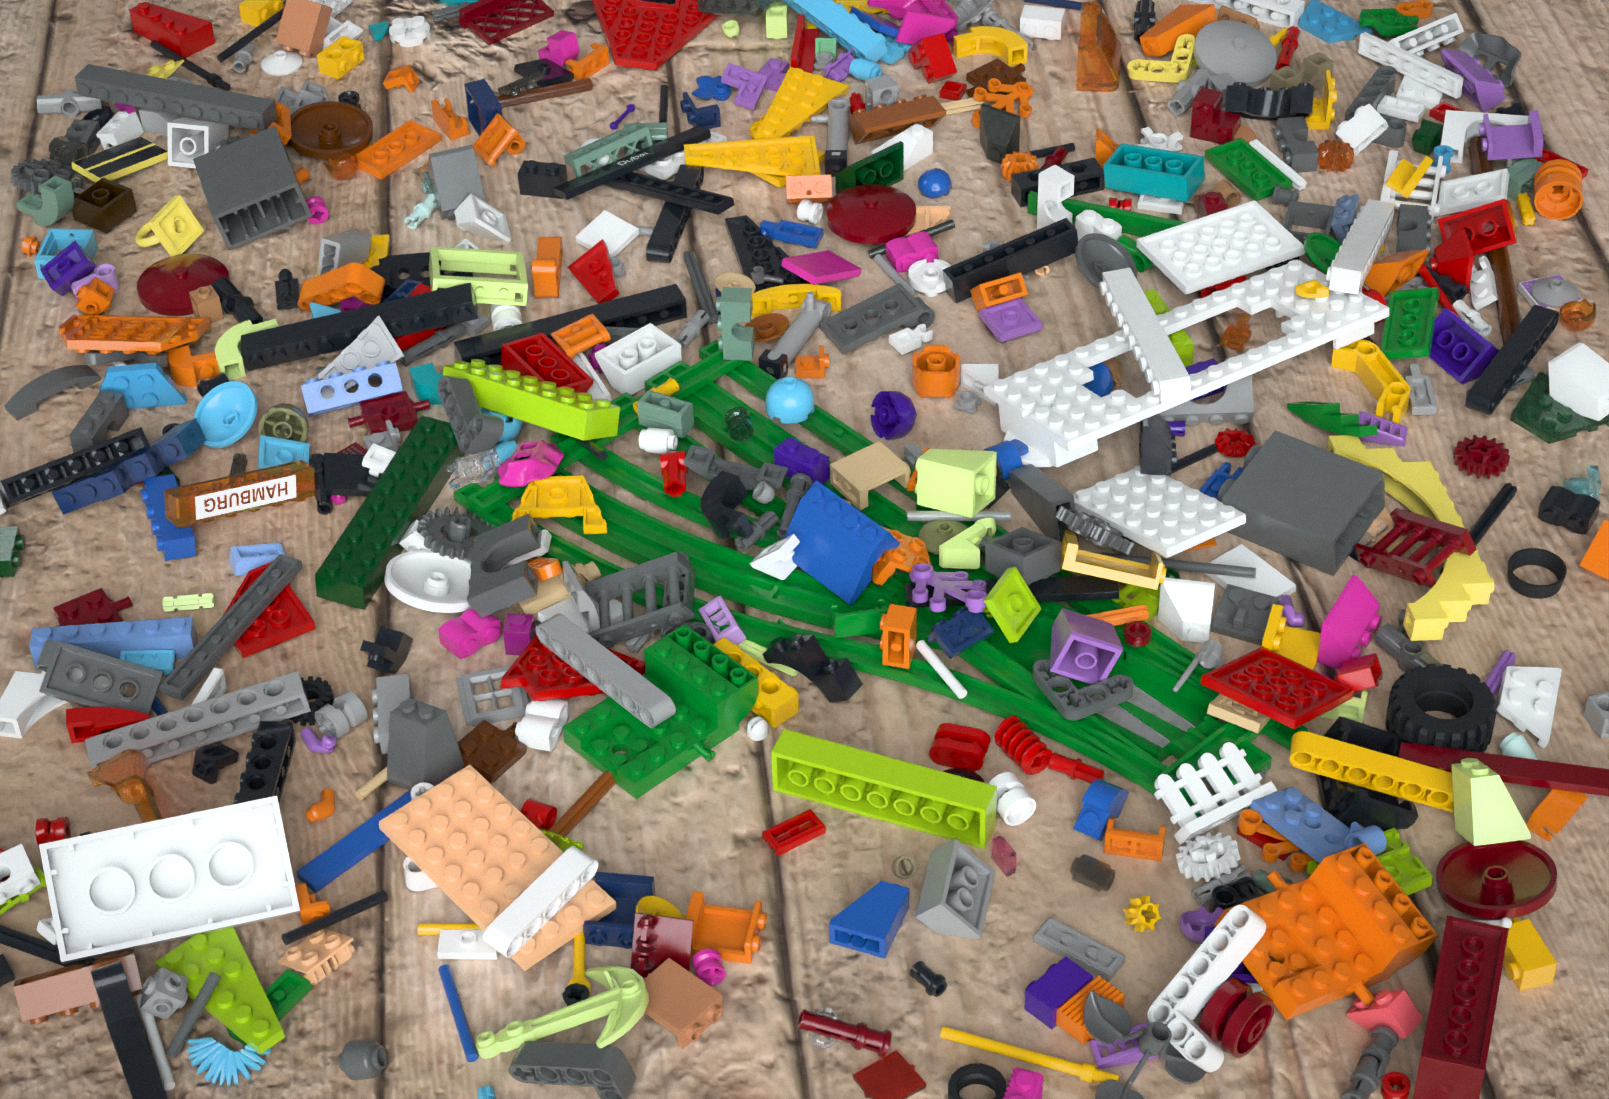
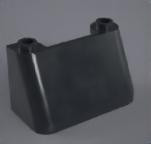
M1341 716L1324 734L1328 738L1391 756H1399L1400 747L1397 734ZM1315 774L1323 809L1348 828L1351 827L1353 822H1357L1364 828L1375 825L1381 830L1392 828L1397 830L1408 829L1418 818L1416 806L1411 801L1405 800L1399 804L1396 796Z

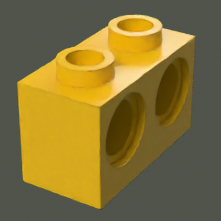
M341 36L317 54L319 73L336 79H340L365 60L362 42L346 36Z

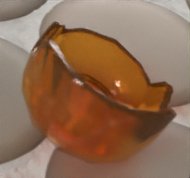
M344 153L333 159L328 158V165L324 163V166L333 179L342 181L354 176L359 167V160L356 155Z
M1586 299L1580 302L1571 301L1565 303L1559 311L1561 324L1565 328L1577 332L1588 329L1594 324L1596 318V304L1592 303L1591 305Z

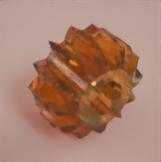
M1333 139V141L1325 140L1324 143L1319 144L1317 150L1319 152L1318 165H1320V169L1337 173V171L1345 172L1346 169L1351 168L1354 159V148L1350 147V143H1343V140L1336 141Z

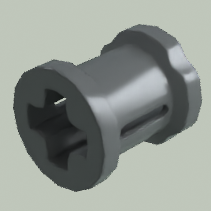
M1276 185L1272 204L1289 205L1290 201H1298L1299 189L1293 191L1281 188V185Z

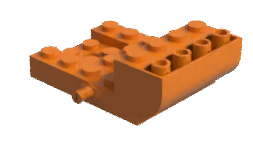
M1366 843L1324 857L1309 879L1296 884H1286L1278 874V871L1272 872L1267 876V880L1270 881L1276 891L1238 904L1245 905L1261 916L1266 922L1264 935L1242 962L1268 997L1273 1000L1274 1005L1286 1020L1353 993H1356L1364 1006L1370 1005L1375 997H1373L1367 987L1390 979L1395 971L1407 966L1423 954L1438 937L1436 931ZM1233 907L1225 909L1214 925L1217 926ZM1269 956L1275 958L1278 962L1272 961Z

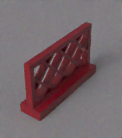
M479 0L459 9V25L463 29H471L487 45H491L554 16V10L542 0H531L533 3H527L526 1L528 0ZM513 7H517V11H516V10H508V9H511V8H513ZM520 8L531 9V12L520 11ZM534 10H543L544 13H534ZM495 15H501L500 18H496V17H493V16H495ZM504 15L515 16V20L505 19ZM518 17L530 18V19H528V20H526V21H522V20H518ZM480 22H485L484 25H476ZM488 23H495V24H499V26H498V27H493V26H487V24H488ZM502 24H503V25H512L513 27H511V28H502ZM486 32L497 33V34H496V35H493V36H491V37H489V36L486 34Z

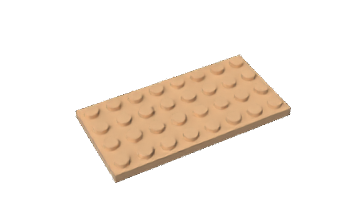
M471 765L466 766L379 821V829L484 932L515 899L564 853ZM591 879L511 958L526 971L583 932L584 921H599L616 909V901Z

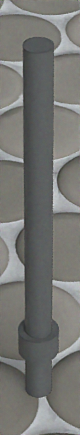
M1123 552L1120 554L1100 553L1145 564H1150L1151 557L1132 556V553L1130 555ZM1162 559L1166 569L1173 568L1178 571L1255 578L1256 568Z

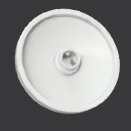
M416 550L397 555L387 564L384 578L385 585L389 592L400 601L422 610L440 613L464 612L470 608L467 596L469 594L471 560L466 558L464 560H459L458 558L450 559L447 555L444 557L440 556L439 552Z

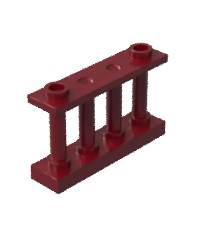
M1399 508L1394 509L1390 513L1394 528L1372 548L1359 543L1354 546L1358 553V560L1364 567L1372 568L1429 588L1436 584L1432 572L1454 552H1459L1470 556L1477 550L1468 529ZM1401 535L1407 536L1390 553L1384 552ZM1418 541L1425 542L1407 559L1401 557ZM1436 546L1443 547L1425 565L1419 563Z

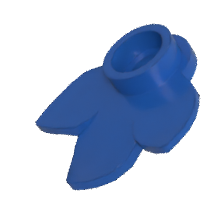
M700 76L696 78V82L700 87L694 90L692 95L705 99L713 97L717 101H725L729 99L732 89L731 86L721 83L722 76L715 78Z

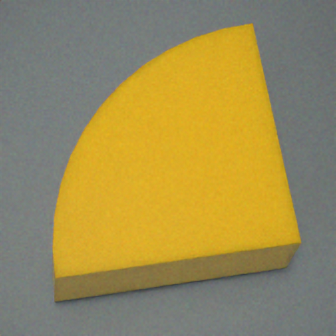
M1315 279L1295 286V294L1305 298H1323L1329 296V289Z

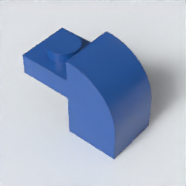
M1101 779L1093 781L1081 800L1084 804L1073 829L1102 841L1109 817L1115 816L1119 818L1129 791Z

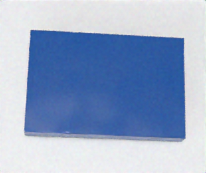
M852 6L850 14L854 13L860 21L867 23L878 32L897 37L900 26L884 17Z

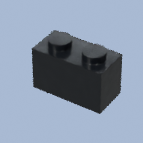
M524 160L518 171L520 195L563 199L555 195L554 187L568 182L566 165L555 162L545 163Z

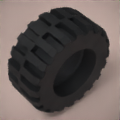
M1428 664L1424 668L1418 666L1411 669V673L1409 671L1405 672L1392 685L1386 714V729L1388 732L1397 734L1399 747L1401 742L1484 753L1492 739L1497 713L1496 699L1493 693L1490 692L1491 689L1485 682L1481 683L1480 678L1474 673L1468 674L1466 669L1460 667L1458 669L1452 668L1448 664H1443V666ZM1441 711L1457 718L1441 719L1430 716L1425 712Z

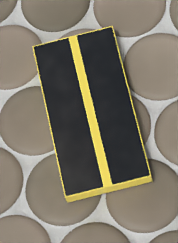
M140 136L72 162V169L95 183L101 178L112 181L167 160L168 151Z

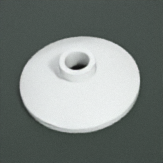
M277 51L266 56L261 61V69L269 75L283 76L299 70L303 62L301 56L297 53Z

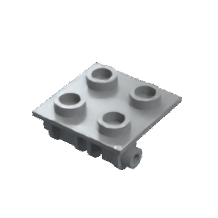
M962 0L953 9L959 17L955 28L961 31L968 25V22L973 24L982 18L981 13L984 14L991 9V3L994 0H988L977 7L973 0Z

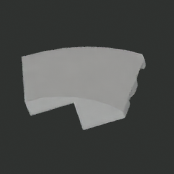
M305 80L300 93L281 86L274 100L289 107L291 116L301 107L312 103L330 101V98L327 96L326 87Z

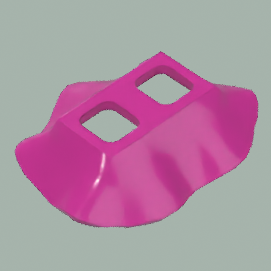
M544 440L519 443L512 456L497 468L500 476L498 483L507 487H523L531 481L548 478L556 472L564 453L555 444L546 443ZM530 456L528 459L517 460L521 457Z

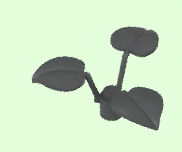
M1093 990L1087 996L1083 1008V1019L1089 1034L1105 1045L1113 1044L1117 1038L1121 1042H1126L1140 1036L1139 1049L1144 1054L1125 1086L1116 1080L1104 1081L1098 1086L1095 1099H1144L1140 1093L1130 1090L1149 1057L1159 1054L1162 1060H1166L1165 1068L1168 1074L1179 1082L1193 1084L1201 1080L1207 1073L1187 1060L1170 1043L1172 1033L1166 1024L1158 1021L1152 1022L1147 1029L1141 1027L1138 1031L1129 1034L1132 1030V1019L1123 1007L1101 997Z

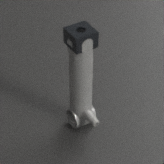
M835 98L829 101L828 115L811 116V122L828 123L825 175H831V177H835V174L847 167L850 109L849 101L843 98Z
M812 291L807 292L800 313L771 350L765 349L759 357V368L777 380L788 375V366L818 328L819 322L830 317V302L815 299Z

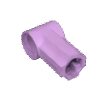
M108 263L101 264L95 268L94 274L72 283L71 288L75 296L79 288L83 284L87 285L95 276L114 288V292L119 289V282L114 265Z

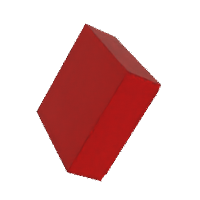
M946 81L940 90V98L953 101L961 100L967 91V84Z

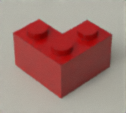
M944 33L923 38L908 50L909 62L913 65L914 70L922 68V75L927 79L928 84L951 78L958 73Z

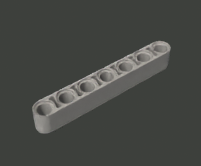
M561 613L536 626V635L544 646L646 726L654 728L676 713L675 705L667 694Z

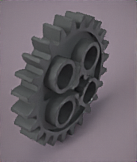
M44 158L41 161L33 159V162L25 160V164L18 163V166L14 165L13 169H11V183H13V186H18V190L24 189V192L32 191V194H41L39 186L55 175L70 181L73 190L77 187L82 188L84 176L74 171L70 162L62 163V160L55 161L54 159L46 161Z
M1061 505L1055 515L1057 519L1068 525V529L1097 546L1100 545L1112 551L1116 549L1130 555L1136 545L1123 537V532L1109 526L1108 522L1094 515H1089L1079 510L1073 511Z

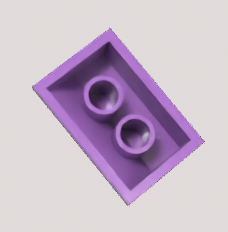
M1442 49L1440 51L1445 69L1464 77L1462 93L1483 113L1505 100L1503 93L1505 87L1501 80L1495 79L1488 68L1484 69L1476 57L1472 58L1467 52Z

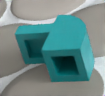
M433 363L410 367L411 385L416 398L420 401L428 399L431 405L442 404L438 394V383L443 373L437 374Z

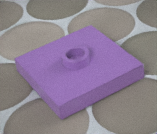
M1022 298L979 310L980 319L1000 343L1040 331L1043 327V323Z

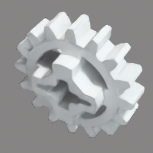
M1210 832L1206 834V837L1205 835H1196L1195 841H1185L1186 846H1180L1178 848L1179 853L1176 854L1180 873H1184L1186 879L1193 876L1195 882L1201 878H1205V881L1209 882L1214 876L1218 879L1222 873L1230 874V867H1238L1237 861L1241 860L1236 840L1232 841L1230 835L1223 838L1220 832L1215 836H1211Z

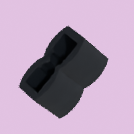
M1551 486L1539 505L1538 518L1554 526H1563L1575 533L1587 534L1598 516L1600 501L1589 495L1575 494L1564 487Z

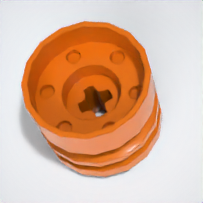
M1556 159L1542 164L1535 172L1533 179L1535 208L1540 215L1548 219H1568L1580 210L1583 203L1581 171L1576 164L1568 160Z

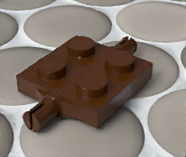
M997 58L967 73L966 81L974 87L967 89L966 93L968 97L972 98L977 87L986 89L987 93H993L987 89L988 82L992 78H996L1001 84L1007 85L1026 82V78L1019 74L1025 71V66L1020 63L1014 67H1009ZM998 91L995 94L1007 95L1009 93Z
M485 720L478 724L457 742L464 762V766L460 770L471 765L489 783L495 782L527 752V745L513 738L516 736L517 722H513L506 730H500Z

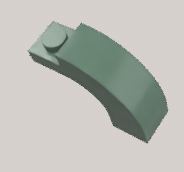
M55 175L39 186L41 195L32 194L31 192L16 202L17 209L33 216L35 224L50 226L72 210L74 205L72 184L70 181Z

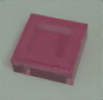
M1001 835L993 838V861L1006 877L1015 874L1016 852Z

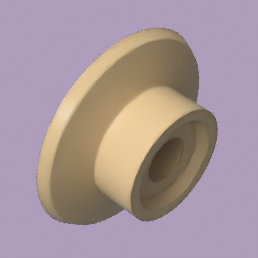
M724 272L715 278V285L721 292V295L723 287L752 288V293L756 289L754 282L749 277L740 273Z

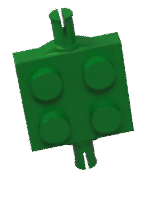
M1394 8L1362 9L1359 16V25L1361 27H1372L1378 31L1380 36L1386 38L1397 35L1401 36L1418 29L1416 26L1419 22L1418 16L1403 15Z

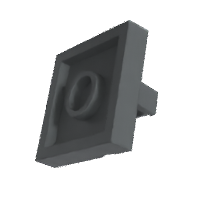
M1227 584L1212 621L1211 632L1262 646L1272 605H1278L1279 598Z

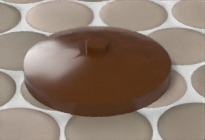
M336 101L312 103L301 107L290 116L292 137L288 143L297 152L308 157L325 160L350 157L364 150L373 138V123L369 115L362 109L348 103Z

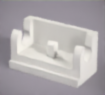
M117 112L96 135L97 138H100L105 150L111 148L109 144L112 146L119 145L139 137L144 131L136 112L130 114L127 112Z

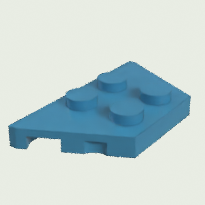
M1318 0L1310 1L1299 20V28L1329 44L1354 40L1355 35H1360L1364 32L1372 35L1373 31L1368 26L1361 27L1358 21Z
M157 363L107 367L104 380L99 388V393L103 390L124 394L127 409L187 404V395L185 393L181 394L175 388V382L164 374V370Z

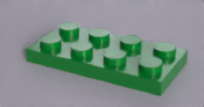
M1243 138L1205 150V158L1255 201L1272 196L1276 185H1281V188L1292 189L1293 181Z
M1438 287L1390 291L1388 302L1389 317L1385 319L1380 348L1388 360L1430 356L1439 300Z

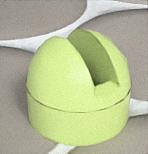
M729 20L722 25L723 32L727 37L738 36L740 29L736 20Z
M984 518L975 522V524L978 522L985 527V536L992 538L995 535L996 522L994 518Z

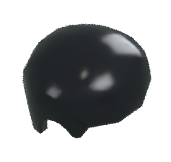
M104 104L102 109L88 112L81 120L99 121L100 128L102 129L114 114L111 107Z

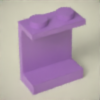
M1538 110L1529 111L1528 124L1490 127L1488 114H1483V123H1479V136H1483L1481 147L1482 152L1486 151L1487 160L1542 157L1544 140Z

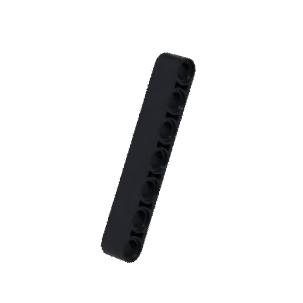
M681 164L673 182L701 189L704 179V167ZM665 201L647 245V261L671 263L693 208Z
M1534 305L1470 389L1465 402L1466 408L1487 415H1491L1556 328L1559 320V311L1539 305Z

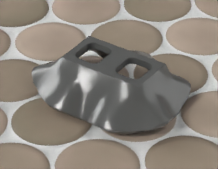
M1473 33L1457 49V51L1467 52L1472 58H1477L1479 55L1488 57L1483 68H1488L1490 72L1498 62L1506 65L1502 75L1492 74L1495 79H1500L1504 87L1512 84L1513 73L1520 61L1521 52L1509 44L1505 38L1483 33Z

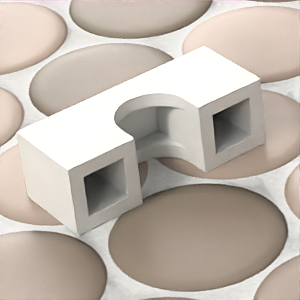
M1053 165L1039 173L1037 230L1064 218H1067L1072 224L1073 213L1066 210L1061 202L1074 195V175L1057 165Z

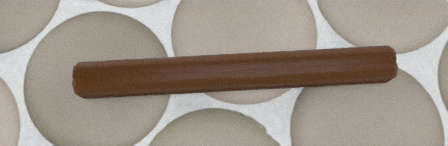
M587 78L496 97L501 103L502 108L591 91L593 86L591 79Z

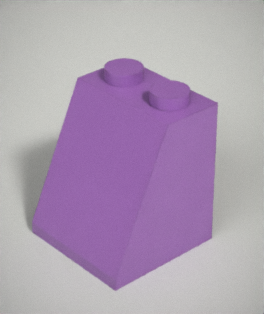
M1062 608L1052 625L1050 671L1088 684H1094L1106 679L1123 651V646L1113 624Z

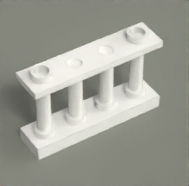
M1390 150L1380 201L1396 203V210H1399L1400 204L1428 206L1427 213L1432 216L1431 225H1433L1434 217H1439L1440 203H1436L1440 179H1445L1446 166L1442 165L1443 156H1439L1437 167L1430 166L1425 173L1426 175L1436 176L1435 179L1422 178L1417 184L1420 187L1434 188L1433 192L1413 190L1408 197L1431 201L1430 205L1395 200V197L1404 196L1385 183L1401 160H1397L1399 151Z

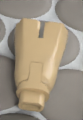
M593 561L585 565L582 563L572 565L584 587L585 583L601 577V573ZM563 572L546 580H538L537 595L513 605L518 614L534 615V622H537L538 612L571 598L563 584Z

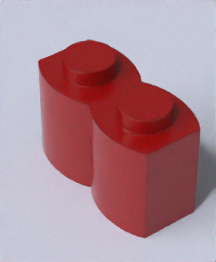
M1373 653L1343 661L1342 667L1338 669V674L1334 677L1335 681L1354 690L1353 693L1378 687L1379 680L1383 678V672L1377 654Z

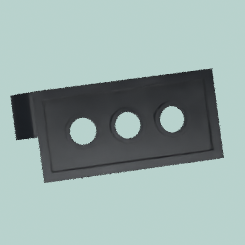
M430 252L389 255L379 259V265L373 266L370 269L385 279L382 297H389L407 279L421 281L431 287L430 277L420 275L424 271H429ZM440 270V275L473 277V272L455 271L453 275H446L443 273L444 270ZM401 273H407L410 275L406 279H400L397 277Z

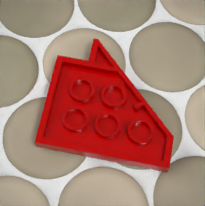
M272 562L248 571L225 613ZM288 584L233 645L241 657L245 658L316 629L315 622Z
M537 635L502 676L500 684L501 689L524 687L533 701L541 702L550 699H569L576 696H594L604 693L544 646Z

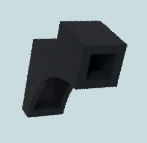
M797 634L789 638L778 637L770 642V647L762 654L767 663L785 665L806 676L822 691L829 703L848 701L863 685L848 658L828 659L814 634L803 636Z

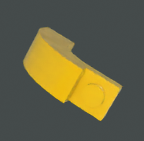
M979 26L970 28V33L954 36L953 54L956 58L979 53L994 54L1002 58L1008 66L1027 62L1028 44L1020 35L1013 31L999 27Z

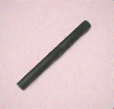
M951 219L919 232H928L932 237L955 228V224ZM886 244L868 250L870 259H873L877 254H886Z

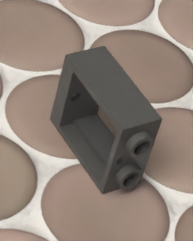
M1290 201L1284 228L1303 245L1305 239L1303 237H1307L1310 233L1291 231L1292 225L1325 229L1324 234L1331 237V222L1335 206Z

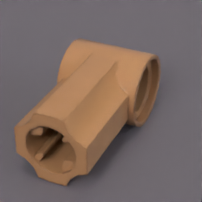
M1226 180L1217 182L1211 190L1193 196V204L1197 212L1198 195L1208 192H1220L1227 203L1228 209L1236 207L1241 200L1240 192Z

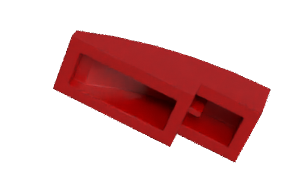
M81 707L66 709V725L71 743L84 742L85 739L150 719L149 714L123 708Z

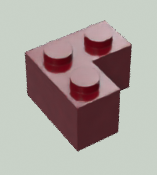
M1202 87L1193 99L1190 137L1221 145L1234 141V135L1241 126V115L1222 111V92Z

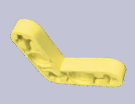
M1191 34L1179 36L1171 62L1142 59L1130 61L1127 65L1129 78L1133 80L1179 83L1181 80L1186 81L1189 77L1194 58L1193 45L1196 38ZM1187 57L1185 60H1179L1178 58ZM1157 69L1163 70V71L1160 72V73H1154V72H1153L1154 70H1157Z

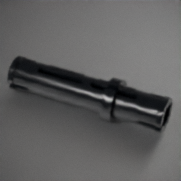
M315 453L309 458L311 467L309 473L310 480L314 484L317 511L320 514L326 515L333 510L331 495H325L324 455Z

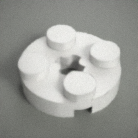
M423 16L407 19L396 18L392 21V26L389 28L390 40L394 44L395 41L399 42L400 46L403 47L423 44V39L427 37L428 40L431 36L430 25Z
M927 259L919 260L909 267L908 284L916 291L925 293L927 297H936L938 293L946 291L942 270L951 265L939 259H934V263H927Z

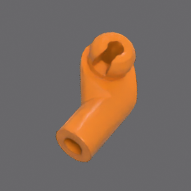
M329 788L321 791V801L312 804L305 811V817L309 822L322 821L333 815L335 811V792Z

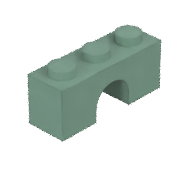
M723 287L722 295L717 297L716 302L717 311H721V316H718L717 325L718 331H722V335L719 336V350H723V360L752 361L755 347L754 327L738 324L739 322L751 321L753 310L752 288Z

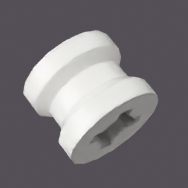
M803 199L797 210L798 220H808L810 224L817 225L823 214V205L818 202L813 204L810 200Z

